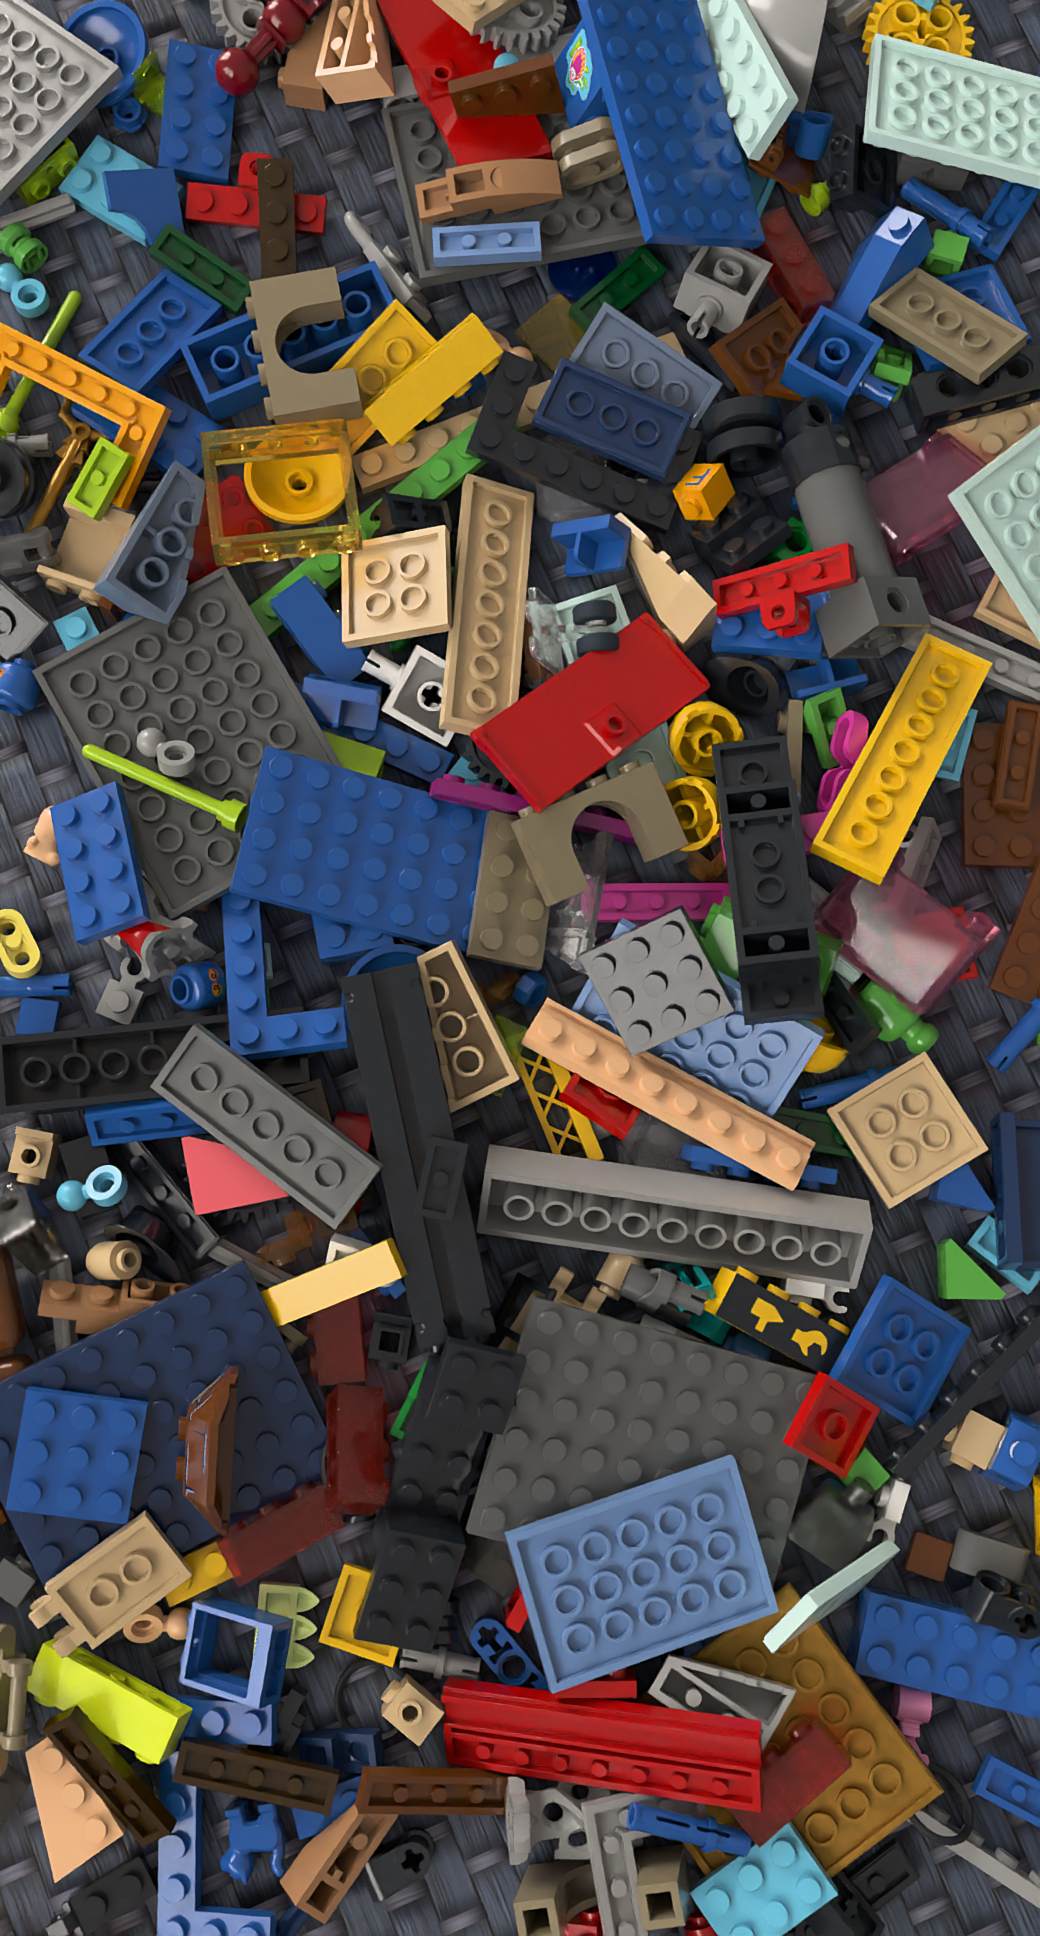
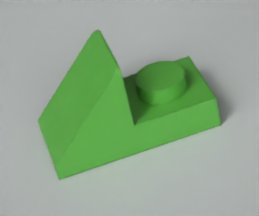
M882 344L878 356L871 367V374L899 388L892 402H896L899 399L903 385H908L912 374V352Z
M834 687L807 699L802 711V732L812 734L821 768L831 769L840 765L831 756L830 743L839 717L847 711L841 687Z

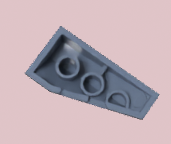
M175 460L109 560L93 590L124 611L167 625L187 591L188 581L186 579L188 568L193 558V541L196 526L200 521L207 482Z

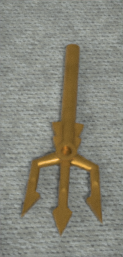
M67 397L64 399L58 416L71 431V434L62 440L64 446L54 453L56 458L60 460V463L24 532H29L35 527L45 525L73 468L83 469L84 455H89V446L93 441H98L100 436L110 440V438L96 429H91V426L85 422H77L70 416L69 412L74 401Z

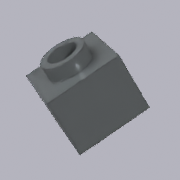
M14 1551L0 1562V1597L17 1608L28 1600L39 1584L40 1579L27 1553L20 1552L18 1554Z

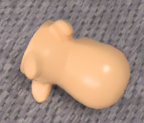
M48 807L41 813L34 829L35 836L28 839L27 846L23 852L56 868L60 864L50 807Z

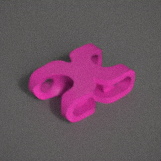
M852 710L846 711L839 717L830 743L831 756L840 766L839 768L828 770L821 779L817 797V809L819 812L831 810L868 741L869 721L861 713Z

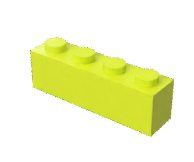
M55 1639L42 1644L32 1667V1675L28 1676L27 1691L34 1694V1699L38 1703L47 1707L55 1706L62 1711L78 1705L110 1743L115 1745L122 1744L135 1751L134 1755L139 1760L145 1763L160 1764L174 1754L193 1708L80 1646L68 1656L61 1658L52 1647L57 1642Z

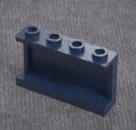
M999 1112L990 1121L994 1206L996 1207L994 1208L997 1270L1040 1272V1120L1015 1119V1113Z

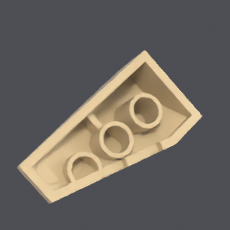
M620 512L615 518L631 528L627 556L655 620L678 648L685 653L715 627L717 603L685 570L678 574L672 564L671 557L664 551L655 554L652 551L654 547L650 539Z

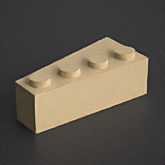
M451 940L417 957L425 999L430 1013L433 1036L440 1059L441 1073L448 1096L450 1113L520 1080L521 1073L456 941Z

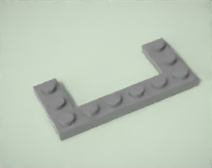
M622 1792L581 1803L603 1936H648L647 1931L643 1930L636 1891L638 1875L631 1840L652 1834L628 1830L627 1815L631 1803L635 1801L639 1802V1804L700 1819L707 1816L705 1804L632 1792Z

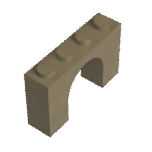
M335 267L249 281L252 296L245 297L249 320L256 319L258 330H252L251 334L255 353L262 352L264 363L257 364L261 386H268L270 397H265L263 400L267 419H275L278 433L364 418L354 367L306 374L290 368L280 358L284 341L296 329L310 324L345 318Z
M639 760L628 763L618 768L619 776L608 780L606 774L585 782L587 790L575 794L572 789L540 814L531 806L518 811L521 818L510 824L546 906L556 904L590 889L575 856L571 841L574 822L586 807L603 806L614 810L622 816L631 830L644 863L688 845V841L653 761L642 766Z
M684 1844L633 1851L638 1875L636 1891L643 1930L685 1926L691 1881ZM570 1859L528 1865L513 1902L519 1936H563L566 1925L573 1916L588 1908L598 1906L590 1859Z

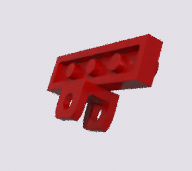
M245 152L239 165V187L188 182L185 219L192 223L260 230L257 159L272 158L271 155ZM295 193L296 234L325 236L328 204L326 196Z
M847 542L713 580V599L717 603V613L715 616L725 619L760 609L764 627L769 631L775 630L779 637L786 639L806 634L811 624L810 601L806 596L857 583L854 547Z

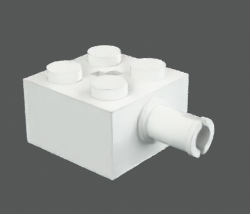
M416 645L407 663H402L400 666L372 649L367 658L379 664L380 668L365 661L361 670L390 685L389 690L391 692L381 710L447 747L455 732L439 728L445 660ZM435 686L438 688L436 695L440 697V701L438 704L431 702L429 706H426L424 704L425 697L421 693L423 689L430 690Z

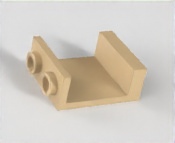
M65 500L63 507L70 519L57 548L61 562L53 568L39 565L37 572L45 582V587L61 595L70 592L79 595V599L98 606L97 603L102 595L94 591L93 587L137 518L135 515L108 507L101 521H97Z

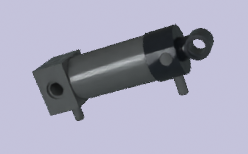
M809 396L782 421V430L789 442L781 450L780 459L792 496L797 502L812 551L815 552L848 542L854 547L857 583L826 591L829 601L814 613L829 659L883 658L931 626L932 623L916 577H897L862 475V472L867 471L870 467L869 458L858 456L851 433L846 426L832 424L833 415L825 401L816 396Z

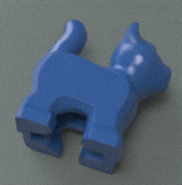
M248 1799L232 1801L225 1809V1817L230 1821V1847L221 1857L220 1867L222 1871L227 1872L234 1880H242L244 1885L248 1884L254 1869V1855L252 1851H271L270 1866L272 1872L278 1877L283 1876L286 1872L283 1863L286 1850L284 1824L279 1814L278 1804L258 1800L257 1808L260 1813L258 1815L249 1814Z

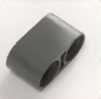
M959 1527L949 1567L972 1576H976L979 1570L987 1569L1003 1577L1023 1583L1031 1550L1008 1541Z

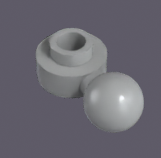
M146 728L139 733L137 737L138 750L146 757H157L159 770L163 774L172 777H182L194 770L196 758L195 750L191 744L181 740L167 742L163 732L156 728Z

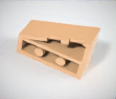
M332 0L315 77L335 104L395 96L388 27L378 9L376 0Z
M44 1734L25 1752L54 1882L56 1883L124 1835L127 1828Z

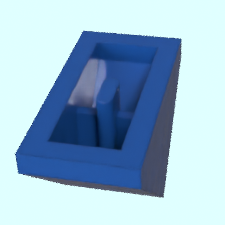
M967 1163L930 1185L927 1200L976 1212H990L996 1208Z

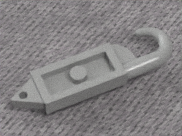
M353 211L346 212L344 216L345 224L362 247L363 253L370 262L375 260L384 281L402 305L411 308L426 324L432 316L426 306L428 300L420 291L422 289L420 281L411 272L408 271L406 273L400 265L403 261L401 256L392 246L388 244L386 247L380 245L371 237L372 230L358 214Z

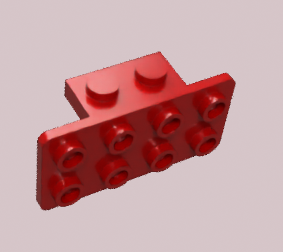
M237 475L229 476L204 494L200 521L196 526L193 541V558L188 568L187 586L224 566L228 569L273 538L275 534L274 528L266 516L253 504L248 496L244 482Z

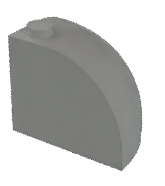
M745 0L799 100L792 111L804 113L828 0Z

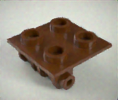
M785 121L760 161L749 159L748 165L761 177H770L781 183L788 192L795 195L801 194L809 199L814 160L797 156L794 153V149L785 144L787 122Z

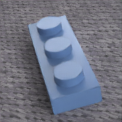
M539 221L432 228L435 267L541 261Z

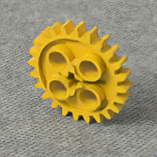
M882 0L881 3L876 2L874 4L872 12L869 13L862 35V39L865 40L862 52H871L872 41L875 34L878 33L971 58L972 54L970 52L975 41L970 38L974 32V27L966 26L970 15H959L963 6L962 3L952 6L950 4L951 0H940L932 11L929 12L911 0ZM870 54L866 61L867 65L870 64Z

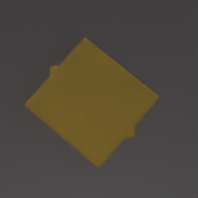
M560 293L515 330V335L529 348L532 356L537 357L553 374L561 357L569 360L585 334L568 316L572 305Z

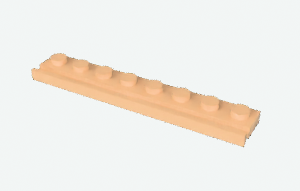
M549 998L545 1000L521 1042L525 1047L571 1072L579 1074L584 1079L791 1191L798 1185L809 1160L810 1153L816 1142L647 1051L631 1056L622 1037Z

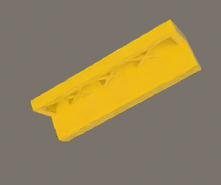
M528 1029L507 1037L506 1041L521 1073L522 1080L552 1153L561 1155L560 1151L565 1139L568 1138L582 1145L586 1159L604 1160V1155L589 1119L566 1103L554 1099L557 1090L559 1089L561 1094L571 1078L568 1069L548 1058L546 1060L549 1068L540 1065L543 1058L540 1054L536 1063L521 1057L516 1043L523 1040ZM525 1064L534 1067L530 1077ZM538 1069L552 1074L556 1084L550 1097L536 1092L532 1082ZM538 1097L548 1101L544 1111ZM552 1103L568 1111L570 1119L565 1131L549 1126L546 1116ZM572 1124L578 1137L568 1134ZM552 1132L562 1136L559 1145H557Z

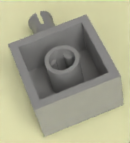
M701 246L684 274L673 307L691 316L687 322V330L690 335L693 336L699 327L701 329L696 338H704L711 326L729 334L745 323L760 298L773 264L741 248Z

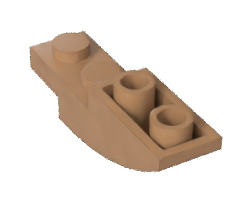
M506 159L468 164L445 169L446 177L415 185L419 217L423 225L491 208L496 215L563 198L557 160Z
M130 1278L123 1280L121 1289H114L103 1285L90 1286L70 1283L64 1280H43L37 1316L76 1320L75 1333L94 1334L190 1285L151 1281L147 1278Z

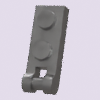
M39 526L31 529L29 532L0 537V574L2 576L37 571L39 565L53 568L60 564L61 558L58 551L52 548L50 543L52 536L48 527ZM37 548L38 554L30 555L28 549Z

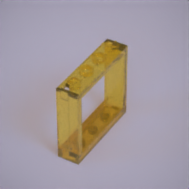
M346 418L200 432L211 544L216 566H236L255 561L274 562L279 559L294 557L312 558L316 555L332 553L349 554L353 551L363 550ZM339 434H340V436H337V437H330V435H339ZM220 446V448H216V449H211V448H210V447ZM339 454L348 524L224 537L217 466Z

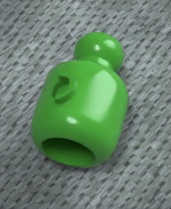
M879 969L869 976L857 989V992L883 1029L877 1036L880 1040L892 1042L901 1037L906 1042L908 1050L915 1055L927 1052L938 1040L939 1032L937 1028L931 1023L923 1022L919 1018L924 1010L923 999L891 970Z

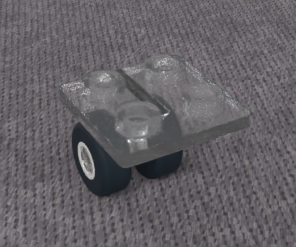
M537 587L528 588L529 600L525 601V612L528 621L532 622L533 636L529 637L530 652L534 659L536 658L539 663L556 675L564 669L561 643L577 640L576 649L579 658L589 651H616L619 649V636L607 631V626L617 620L616 606L612 601L591 600L580 603L572 610L574 625H558L555 603Z

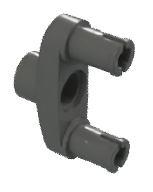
M631 1263L622 1282L619 1296L636 1302V1309L650 1315L658 1313L681 1323L683 1326H687L691 1318L690 1312H694L698 1316L703 1312L706 1305L704 1301H707L709 1292L676 1280L677 1275L661 1268L647 1270ZM677 1306H680L687 1310L680 1312Z

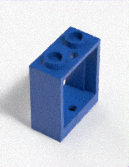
M218 1596L193 1601L192 1608L187 1617L188 1632L185 1648L180 1657L181 1671L179 1683L257 1709L280 1701L294 1619ZM219 1617L258 1628L249 1680L211 1668Z

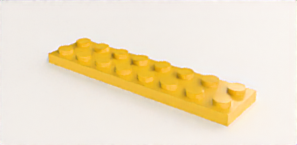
M925 633L816 835L809 852L880 886L992 662L929 633Z

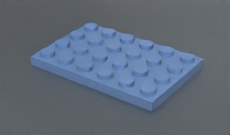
M622 917L611 938L637 925ZM718 971L736 1005L735 1010L646 1051L772 1118L823 1039L825 1030L806 1019L745 1026L740 983ZM589 978L572 1011L621 1037Z
M731 1454L504 1532L547 1683L552 1694L779 1612L737 1463Z

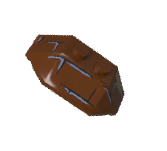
M230 1366L189 1404L187 1416H179L178 1441H186L185 1456H177L175 1481H183L182 1494L220 1535H229L239 1366Z

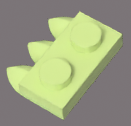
M262 1581L259 1587L258 1609L294 1619L286 1668L294 1669L307 1665L315 1658V1655L307 1647L295 1642L296 1640H302L311 1636L317 1631V1627L306 1617L298 1615V1612H304L315 1607L320 1601L319 1598L310 1590L300 1587L301 1584ZM256 1628L255 1631L254 1649L256 1644L258 1628Z

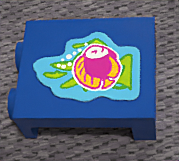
M582 19L554 63L570 128L591 121L599 116L610 117Z

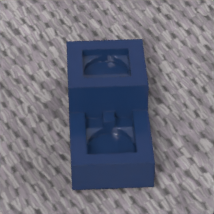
M349 1727L303 1732L297 1737L301 1761L340 1769L339 1775L343 1771L362 1773L363 1766H385L381 1728Z

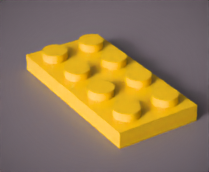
M394 299L329 371L355 368L361 405L363 406L434 346L437 341L397 299ZM364 412V418L317 426L322 432L337 440L345 449L348 457H351L377 430Z

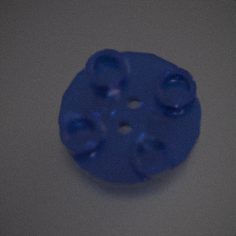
M610 251L549 263L548 276L551 286L559 297L571 302H577L617 268L614 255Z

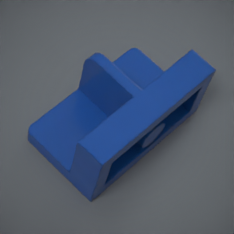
M611 514L554 523L551 538L568 548L564 574L571 578L623 570L626 565L631 528Z
M827 656L822 657L817 665L785 672L783 675L789 699L803 700V708L807 699L834 687H841L844 698L862 693L869 682L867 674H859L855 659L829 661Z
M313 673L304 677L302 692L307 693L306 704L315 720L330 722L332 727L339 728L341 725L367 730H375L377 728L383 687Z

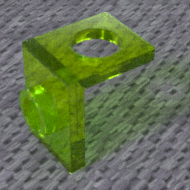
M152 50L133 74L136 86L135 98L162 117L165 77L159 73L158 52ZM150 67L147 76H146L145 79L143 80V77H144V75H145L147 69Z

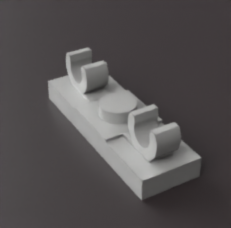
M921 816L918 827L910 825L905 837L912 839L908 842H902L898 849L899 853L905 856L896 866V884L894 888L883 885L879 886L878 889L881 897L889 900L885 903L873 902L872 904L875 914L880 917L890 916L894 927L897 929L908 930L942 840L933 817Z

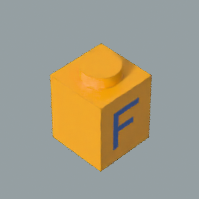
M723 463L694 464L672 490L685 520H714L735 494Z

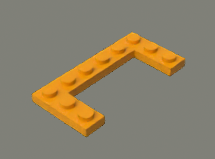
M0 322V398L12 370H15L121 425L113 443L134 456L135 460L111 503L124 510H128L172 410Z

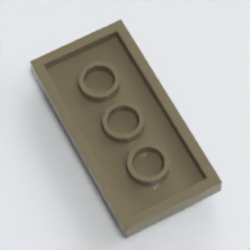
M917 266L870 303L868 308V316L977 385L1026 345L1028 333Z
M490 810L487 813L466 957L538 971L542 969L550 906H546L510 824L521 817Z

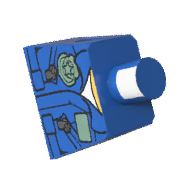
M1007 1407L1000 1425L1005 1427L986 1470L980 1468L978 1474L1016 1492L1029 1486L1039 1464L1040 1422Z

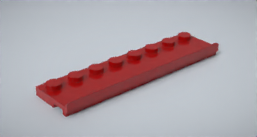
M453 1677L448 1678L443 1686L441 1702L445 1703L446 1713L443 1726L447 1764L760 1813L762 1811L764 1803L762 1722L759 1720L603 1698H555V1693L552 1694L551 1691Z

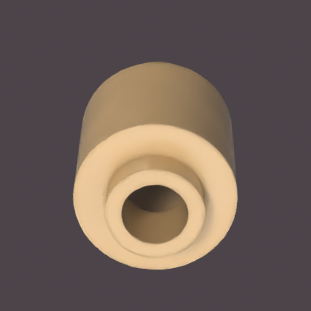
M127 1240L100 1242L90 1249L86 1256L87 1270L99 1280L130 1279L138 1273L142 1262L141 1252L137 1245Z
M609 1253L595 1279L601 1284L598 1290L609 1298L619 1301L621 1297L619 1296V1291L629 1266L633 1263L645 1269L646 1266L643 1263L646 1258Z

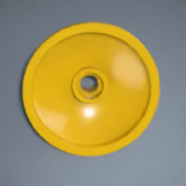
M309 427L280 433L276 430L259 440L251 449L244 466V482L249 498L266 516L287 524H309L325 519L342 506L351 489L352 467L342 445L325 432ZM297 487L305 488L304 490H295Z

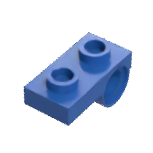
M805 109L804 113L792 111L786 119L787 132L785 144L792 147L794 153L801 158L808 160L822 159L827 152L835 114Z

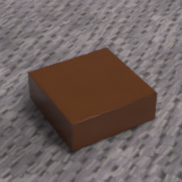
M914 1529L903 1568L943 1583L954 1544Z

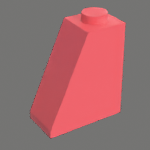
M193 1137L181 1138L196 1216L289 1196L287 1192L226 1145Z

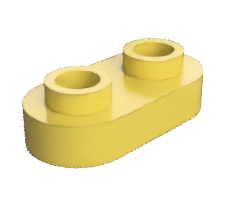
M12 909L0 910V958L11 976L20 979L29 978L35 975L42 966L40 950L23 916ZM15 929L11 935H3L5 930ZM23 958L30 959L26 965H18L19 960Z

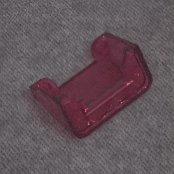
M941 432L934 434L923 444V448L865 483L894 565H898L904 560L907 562L912 559L917 550L963 522L947 495L988 465L987 462L951 433L942 435Z
M900 846L880 886L848 871L815 910L814 919L817 932L844 941L840 952L844 957L890 995L893 994L907 1009L921 1015L930 1012L1001 929L993 924L992 920L982 912L967 911L958 918L899 870L905 862V856Z

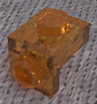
M697 850L691 851L686 859V862L690 865L688 867L689 871L702 882L708 880L711 883H715L724 871L727 872L722 850L712 862Z
M300 1210L293 1211L283 1217L289 1234L288 1238L268 1244L256 1251L260 1266L273 1262L274 1268L286 1265L296 1260L295 1253L312 1246V1228L308 1219L302 1217Z

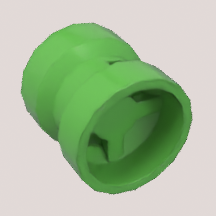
M17 221L9 224L0 234V250L7 257L14 258V264L23 273H34L45 263L48 256L47 247L39 239L32 238L31 231L22 222Z

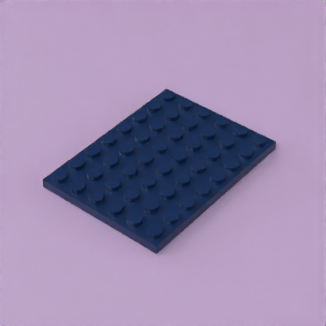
M245 1259L0 1380V1501L4 1509H6L26 1390L28 1386L148 1402L128 1522L146 1510L180 1554L218 1535L219 1533L182 1494L183 1481H175L177 1456H185L186 1441H178L179 1416H187L189 1404L230 1366H239L229 1528L322 1480L320 1457L331 1435L272 1318ZM336 1445L333 1446L328 1458L329 1475L345 1468V1463ZM5 1510L44 1589L45 1584L125 1525Z

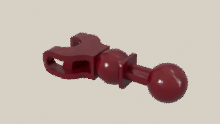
M270 0L263 9L262 16L257 19L255 27L258 33L244 48L232 47L224 50L217 58L215 77L221 89L235 97H243L250 94L259 82V65L273 49L282 54L286 45L294 44L301 39L306 25L331 0Z

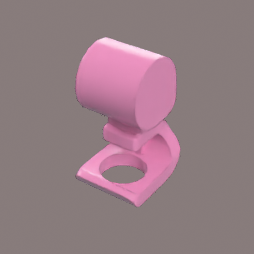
M895 1683L892 1694L891 1715L899 1721L898 1728L928 1766L929 1757L921 1753L915 1737H920V1724L929 1723L931 1718L932 1694L929 1691Z

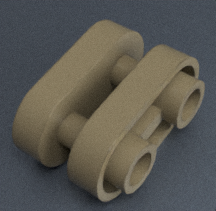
M599 116L586 123L563 130L551 142L553 159L557 160L559 165L561 186L565 189L577 190L615 176L624 170L610 117Z

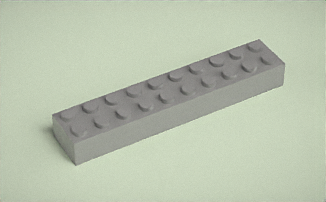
M489 1144L476 1233L716 1269L725 1267L736 1271L737 1267L740 1266L757 1275L789 1278L856 1289L873 1232L869 1200L795 1189L791 1191L782 1187Z

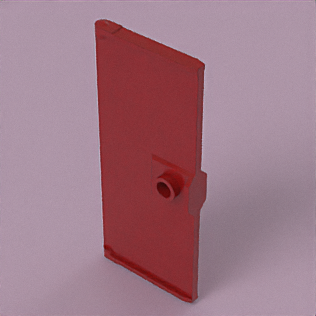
M376 0L378 9L412 75L414 87L423 105L429 108L457 166L506 159H553L551 144L535 114L457 117L449 93L448 81L493 69L495 59L503 53L500 47L497 50L493 49V41L490 40L484 44L480 43L482 35L470 36L468 30L432 0Z
M643 613L636 620L615 633L619 636L618 650L589 651L470 733L473 742L488 756L539 814L606 764L622 756L643 737L707 692L711 687L705 676L660 628L659 624L649 613Z

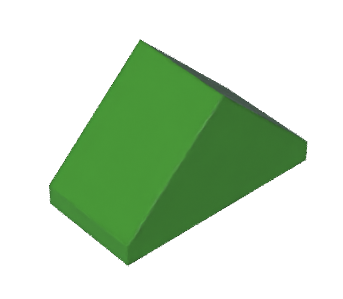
M942 1238L936 1244L938 1298L1001 1300L1006 1295L952 1239Z

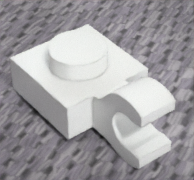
M781 1278L780 1289L790 1294L788 1302L799 1304L802 1301L811 1305L812 1298L820 1299L831 1312H847V1307L837 1306L834 1303L833 1295L837 1291L849 1292L850 1288Z
M890 1477L877 1489L874 1503L878 1506L876 1511L878 1516L875 1519L869 1520L864 1525L862 1530L863 1539L870 1542L873 1532L877 1529H883L884 1538L882 1542L887 1539H891L894 1542L896 1523L900 1524L911 1488L910 1484Z

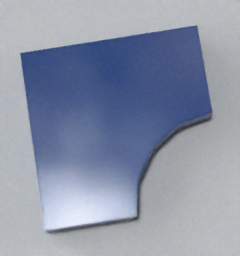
M173 167L115 170L102 173L108 212L122 213L134 220L145 233L149 246H152L167 223L184 233Z

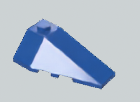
M897 206L880 218L858 245L831 307V311L867 330L874 321L868 316L869 304L916 266L918 267L935 246L925 217Z

